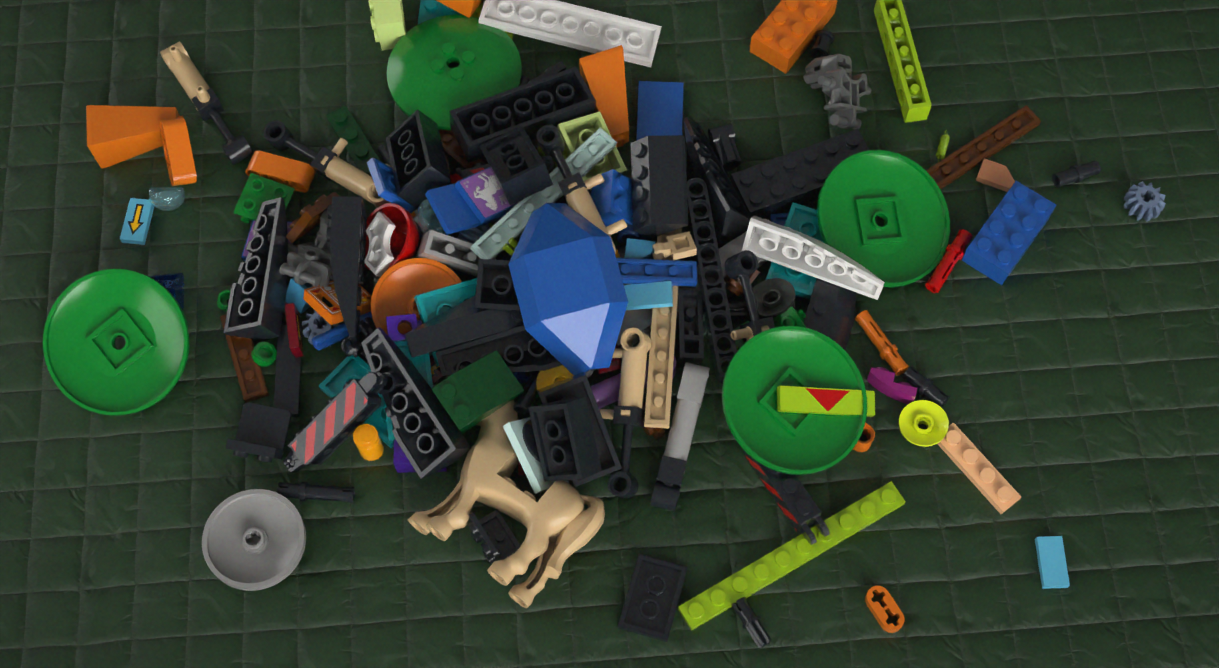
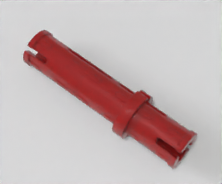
M959 230L952 244L948 245L945 249L944 257L925 284V287L930 292L939 293L955 264L963 258L964 250L973 238V235L967 230Z

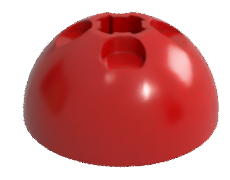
M395 203L381 205L367 218V228L378 212L384 213L396 226L390 240V249L394 260L387 270L401 261L412 259L417 252L420 239L419 229L413 216L405 208ZM368 235L366 236V256L369 249Z

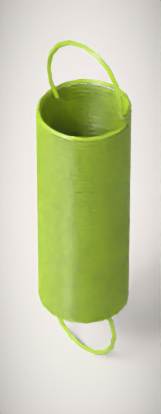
M946 134L941 135L936 153L938 162L939 159H944L950 139Z

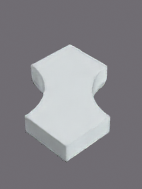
M381 212L376 214L365 231L369 238V249L364 260L369 269L379 277L383 275L394 260L390 249V240L396 227Z

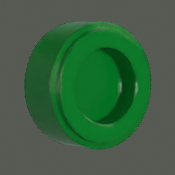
M259 342L252 350L251 356L253 361L259 366L268 367L276 360L277 349L269 342Z

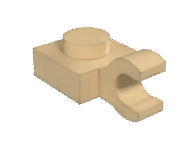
M689 231L666 236L665 243L652 245L654 250L652 256L658 260H665L670 255L673 260L697 254V248Z

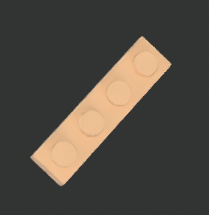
M954 422L949 425L946 436L937 444L1000 514H1003L1018 502L1021 496Z

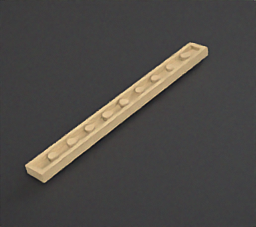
M682 228L657 236V243H665L666 236L682 233ZM670 255L665 260H673V258ZM673 286V307L652 308L651 347L649 350L644 427L669 429L678 286Z

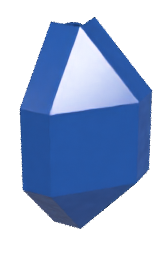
M546 203L531 213L508 264L525 330L573 375L585 373L591 369L610 368L628 304L611 237L567 204Z

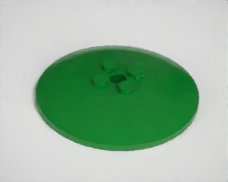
M445 15L418 24L405 33L396 43L387 64L388 87L397 106L409 117L418 109L436 122L438 129L451 130L449 111L519 87L522 79L521 58L512 39L501 29L479 23V18L474 16L468 18L464 15ZM452 62H456L459 64V66L455 68L448 67V65Z
M869 150L856 153L843 160L830 172L820 190L817 218L824 243L868 269L885 282L883 287H900L914 283L929 274L943 257L950 235L948 207L937 183L926 170L913 160L901 154L885 150ZM876 216H879L883 219V227H880L876 224Z
M107 269L93 272L78 279L57 298L45 323L43 352L53 381L72 402L98 414L127 415L140 412L155 405L177 384L188 359L189 330L179 303L161 283L136 271ZM120 335L126 340V344L122 349H118L115 345V339Z
M781 326L763 331L748 340L736 352L724 376L722 404L726 422L731 433L748 455L772 470L786 474L804 475L828 469L840 462L852 451L863 432L867 417V395L859 369L849 354L839 344L818 331L799 326ZM796 386L862 390V415L778 412L777 387Z

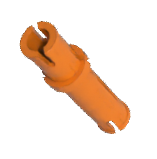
M868 310L859 313L855 320L880 352L879 356L881 359L886 360L896 376L903 374L909 366L898 353L897 346L895 344L892 345Z

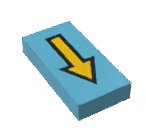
M130 198L120 236L122 243L145 245L155 206L153 200Z

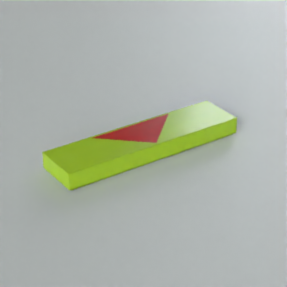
M778 386L777 410L778 412L862 415V390ZM866 390L867 417L875 416V391Z

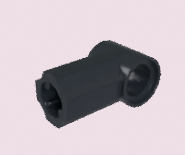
M732 124L708 128L710 144L715 148L724 168L732 170L741 165Z

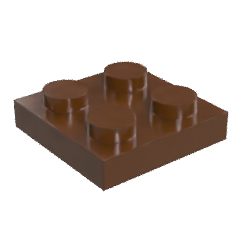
M336 192L327 197L325 194L315 201L314 206L308 204L299 213L301 217L297 218L289 226L291 230L286 238L291 243H294L320 225L321 215L324 211L328 210V205H332V196H339Z

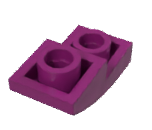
M871 367L867 381L874 388L886 396L905 404L914 401L917 388L912 387L906 382H893L895 373L889 372L886 368Z

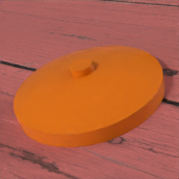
M412 258L393 265L379 278L372 293L371 314L376 329L382 328L387 334V316L416 314L417 320H421L414 299L416 295L458 284L462 281L449 267L432 259ZM402 323L398 326V331L403 335L412 330L411 326L407 323Z

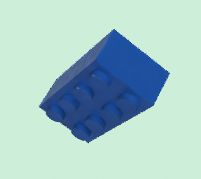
M1015 181L966 249L962 261L998 284L1003 285L1050 218L1056 204L1020 182Z

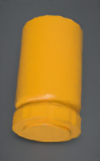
M363 424L356 428L353 433V440L361 457L368 461L379 459L384 452V446L376 428L370 424Z

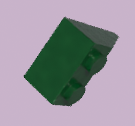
M497 350L457 371L432 388V391L462 433H465L525 391Z

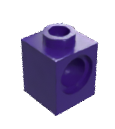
M416 314L386 317L387 334L393 342L406 341L405 335L398 331L400 324L407 323L411 326L412 330L422 325V321L417 320Z

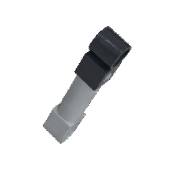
M685 363L677 394V403L650 506L671 511L676 510L694 429L710 372L708 367Z

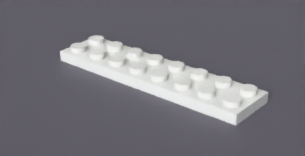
M485 0L479 17V23L590 53H598L622 45L624 61L647 67L652 66L661 31V26L557 0Z

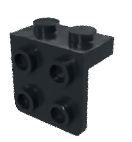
M249 402L245 403L240 417L236 440L228 439L226 449L234 450L233 455L248 458L249 453L258 455L257 460L272 463L273 458L282 460L292 413L285 409Z
M498 509L479 521L473 512L468 514L470 522L467 525L470 533L477 544L482 542V552L490 565L494 561L504 560L520 548L521 545Z

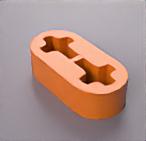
M877 585L871 587L865 596L867 607L884 631L888 633L898 632L905 622L902 611L886 588ZM873 593L883 596L881 603L884 607L878 601L873 602L871 600L874 596ZM886 610L891 617L896 616L898 618L896 621L897 626L893 623L887 624L886 620L889 617L885 612Z

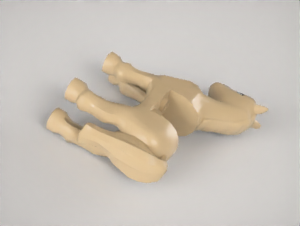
M513 399L476 424L481 426L478 438L468 451L461 470L460 481L450 495L431 510L415 512L408 521L420 533L427 535L431 532L440 540L446 541L453 530L465 528L469 520L468 514H470L473 504L477 501L496 510L498 509V511L522 523L527 528V534L520 548L504 560L494 561L487 571L496 581L507 586L515 575H523L527 571L529 563L538 557L535 569L528 579L521 584L514 585L508 592L509 596L516 603L524 608H528L532 604L534 597L544 589L548 578L558 579L565 560L575 551L585 546L595 536L604 522L605 510L604 503L600 498L581 495L572 485L564 480L554 482L538 502H536V498L530 492H522L516 487L510 476L516 469L519 460L503 428L508 422L519 420L518 412L513 407L515 404ZM584 504L588 506V509L584 510Z

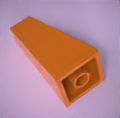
M622 45L579 58V72L596 100L595 113L601 112L612 138L617 142L616 147H621L629 142L624 52Z
M86 106L87 146L100 168H107L163 146L159 121L184 117L179 115L176 107Z

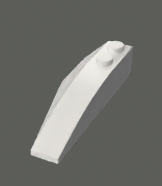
M753 216L750 219L742 251L749 250L757 257L878 300L885 282L853 259L829 245L789 227L757 216Z

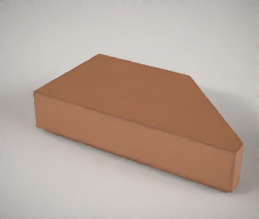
M984 158L976 181L1008 192L1015 182L1008 168L1005 165Z

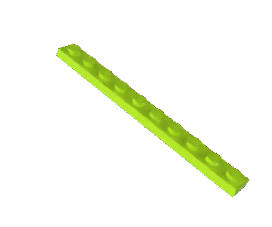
M891 481L824 520L830 532L828 536L823 537L817 527L814 526L811 528V531L816 537V543L811 545L801 534L678 606V610L692 631L731 608V605L737 603L736 601L740 598H748L903 506L906 501Z

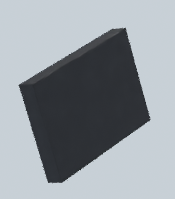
M638 554L618 628L668 642L688 567Z

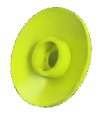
M917 400L911 402L904 407L899 416V429L902 435L909 442L918 446L927 447L935 445L942 441L948 432L949 420L946 412L939 405L931 401ZM924 424L927 426V429H921L918 425Z

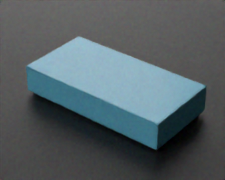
M672 281L624 285L628 299L626 310L673 307Z
M1062 536L1036 537L1035 544L1042 589L1068 588L1070 583Z

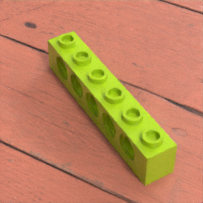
M876 0L874 14L904 122L927 120L932 105L902 0Z

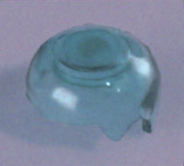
M151 187L149 188V200L159 210L172 211L184 203V188Z
M428 199L422 201L417 214L420 228L425 232L431 229L446 234Z

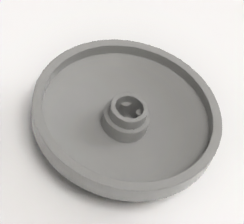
M265 489L245 490L225 499L209 516L202 535V551L210 570L228 586L246 591L266 589L288 577L299 564L306 545L305 525L296 507L281 494Z

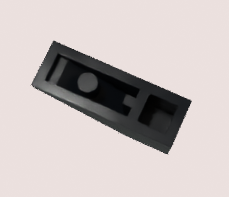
M678 290L674 346L677 361L676 368H684L686 362L701 365L704 360L702 291Z

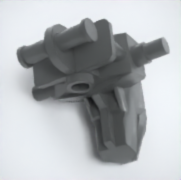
M835 54L815 58L805 67L806 73L803 77L806 84H809L812 89L823 88L822 91L831 98L828 105L824 106V110H829L832 113L835 112L830 117V123L843 129L850 127L859 129L861 127V120L856 118V114L867 112L866 108L860 107L859 97L871 93V88L867 86L866 74L852 75L851 58L846 55Z
M328 210L324 211L321 215L319 232L315 242H306L299 245L288 243L287 263L281 265L280 274L294 277V281L297 284L304 285L305 283H310L314 287L319 285L327 287L329 279L333 280L330 242H327L326 238L327 227H331V219H328Z

